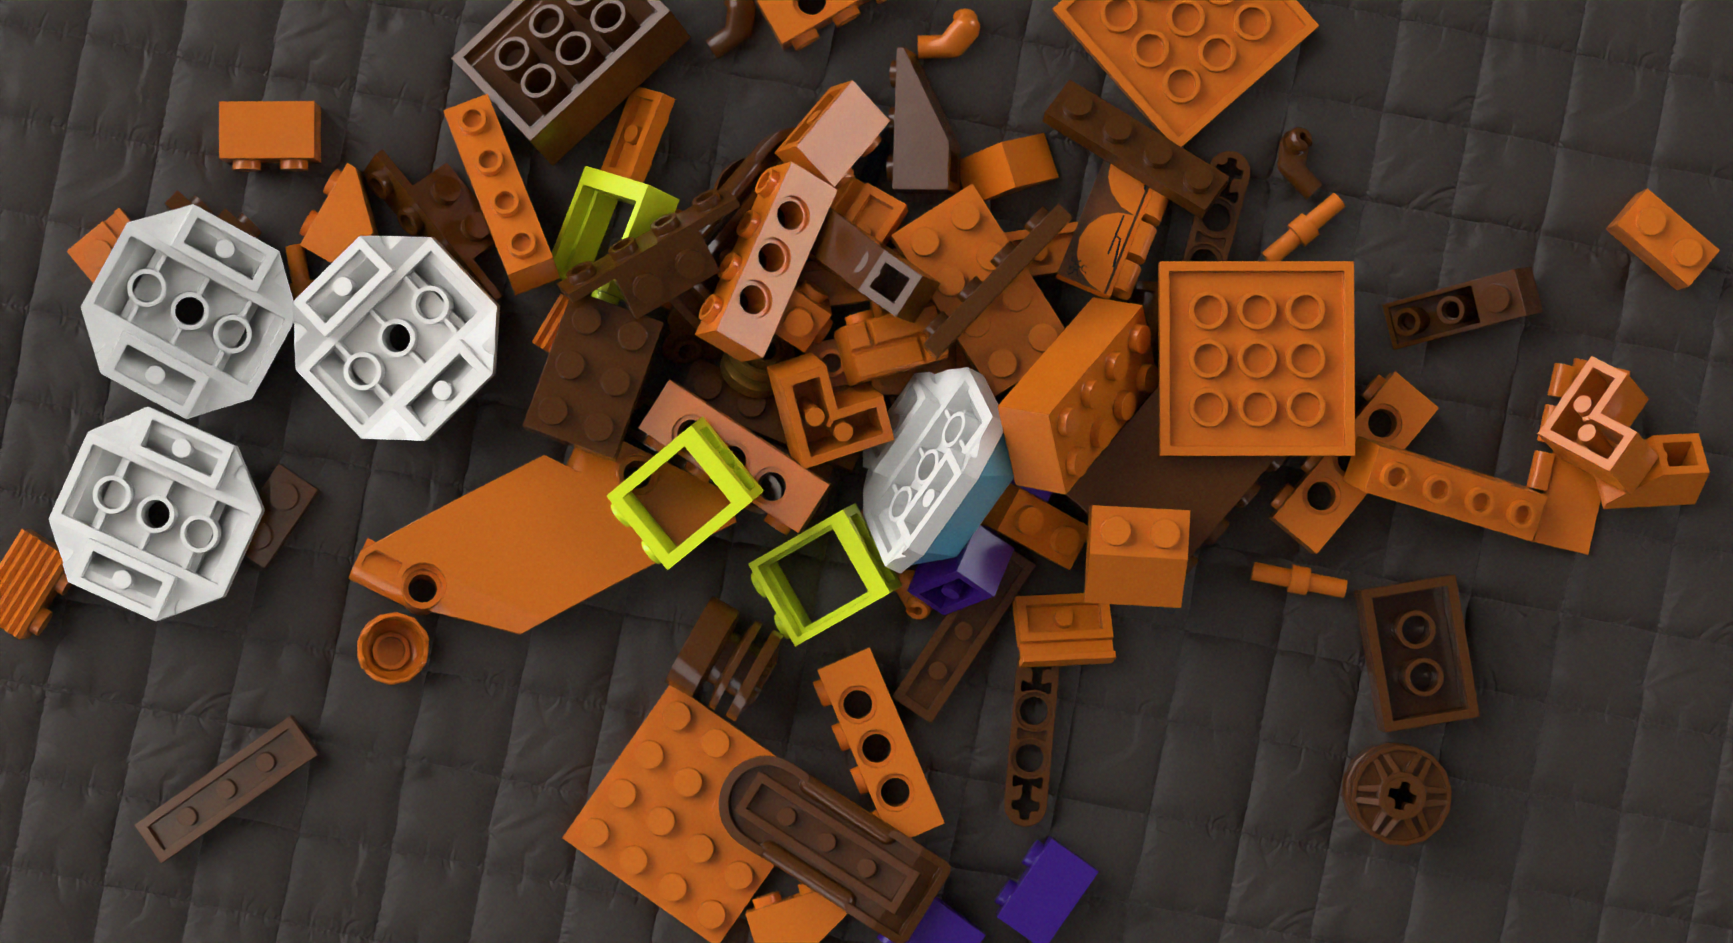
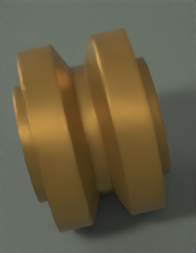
M774 333L764 358L741 362L724 352L720 363L722 376L730 387L745 396L753 398L770 397L774 393L767 366L795 358L794 347Z

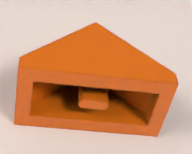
M1045 133L1003 141L960 159V181L963 189L973 183L984 202L1059 178Z

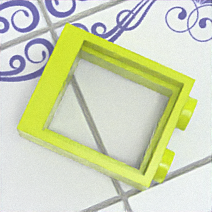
M585 166L552 250V256L560 279H566L567 272L574 266L585 261H592V263L595 261L618 201L634 205L633 212L622 237L624 239L627 237H639L651 230L650 225L656 219L669 213H675L680 199L651 185ZM614 280L596 289L591 294L592 297L617 306L620 300L624 301Z
M701 417L606 497L612 503L611 510L615 517L623 525L631 526L643 540L641 542L642 548L648 557L657 564L662 563L669 570L756 499L764 490L705 418ZM685 447L731 503L679 546H676L633 494L632 490Z
M856 503L842 509L748 563L753 572L751 573V581L756 591L763 598H768L776 612L774 620L778 630L786 639H791L795 647L902 586L894 570L885 567L868 525ZM834 530L868 592L812 623L777 561Z

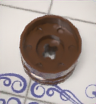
M712 596L666 677L665 683L690 697H693L706 681L713 684L714 689L708 707L715 710L725 692L731 694L735 698L725 716L736 722L739 715L756 701L777 663L779 644L784 635L773 629L764 646L754 643V640L763 623L756 620L743 636L739 635L734 631L739 619L740 610Z
M1387 741L1368 746L1351 760L1343 775L1341 797L1346 814L1358 829L1386 844L1409 846L1427 840L1442 827L1450 811L1452 789L1446 771L1434 756L1417 747L1405 743ZM1404 782L1403 789L1410 793L1408 801H1399L1397 807H1394L1395 800L1388 796L1389 790L1391 788L1399 789L1401 783Z

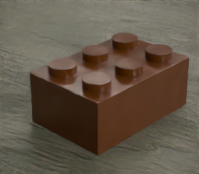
M589 295L574 303L569 300L523 422L525 430L616 463L665 330L664 322L647 316L636 319L630 310Z
M1446 574L1354 590L1377 729L1386 733L1480 717L1456 575Z

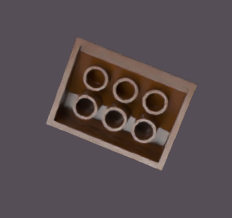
M513 0L451 59L484 94L488 93L492 103L540 154L554 166L691 37L673 13L660 0Z

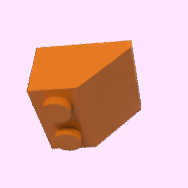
M1089 506L1084 603L1181 608L1188 562L1190 510Z

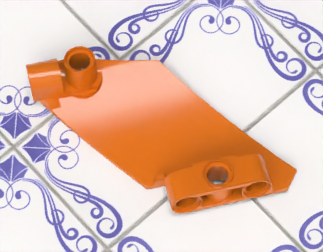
M626 442L622 444L616 463L577 448L573 449L566 465L543 455L444 505L377 542L367 538L348 579L403 605L413 614L428 615L436 613L521 635L609 587L656 564L643 550L641 544L643 540L631 526L623 525L615 517L611 510L612 503L606 497L625 481L623 474L625 470L632 467L640 468L653 455ZM668 462L648 477V485L632 490L633 494L676 546H679L731 503L717 486L709 482L706 483ZM735 516L713 534L735 524ZM417 580H425L434 586L436 595L428 602H418L410 596L409 587Z

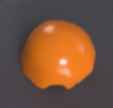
M399 612L380 614L370 620L359 635L357 641L358 661L360 667L374 681L388 685L409 682L427 663L429 636L414 617Z

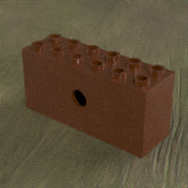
M1158 384L1154 392L1145 399L1135 411L1133 417L1125 423L1111 440L1109 446L1100 453L1066 495L1062 494V497L1087 519L1089 506L1091 505L1190 510L1187 576L1199 561L1193 555L1203 542L1207 545L1209 543L1212 545L1230 525L1225 516L1234 506L1237 509L1240 507L1244 508L1262 488L1256 482L1265 470L1268 473L1271 471L1275 472L1289 456H1159Z

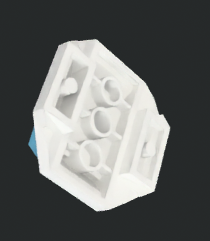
M194 204L127 222L81 305L100 373L185 419L252 399L294 324L292 302L294 300L280 251ZM186 297H194L203 304V315L199 321L193 324L181 322L175 314L176 305L181 299Z
M359 236L292 302L293 322H295L294 349L296 371L361 439L429 440L496 374L500 305L435 237ZM398 324L406 327L410 334L409 345L403 351L396 350L390 343V332Z
M969 367L948 369L937 374L932 372L914 373L888 410L895 440L863 450V467L868 469L863 488V516L885 567L898 573H902L911 565L957 557L1014 478L997 407L998 403L984 375Z
M145 407L128 416L88 431L48 519L69 583L151 620L161 621L226 597L265 508L238 446L154 408ZM157 501L164 502L170 513L168 522L160 528L154 527L148 518L150 507Z

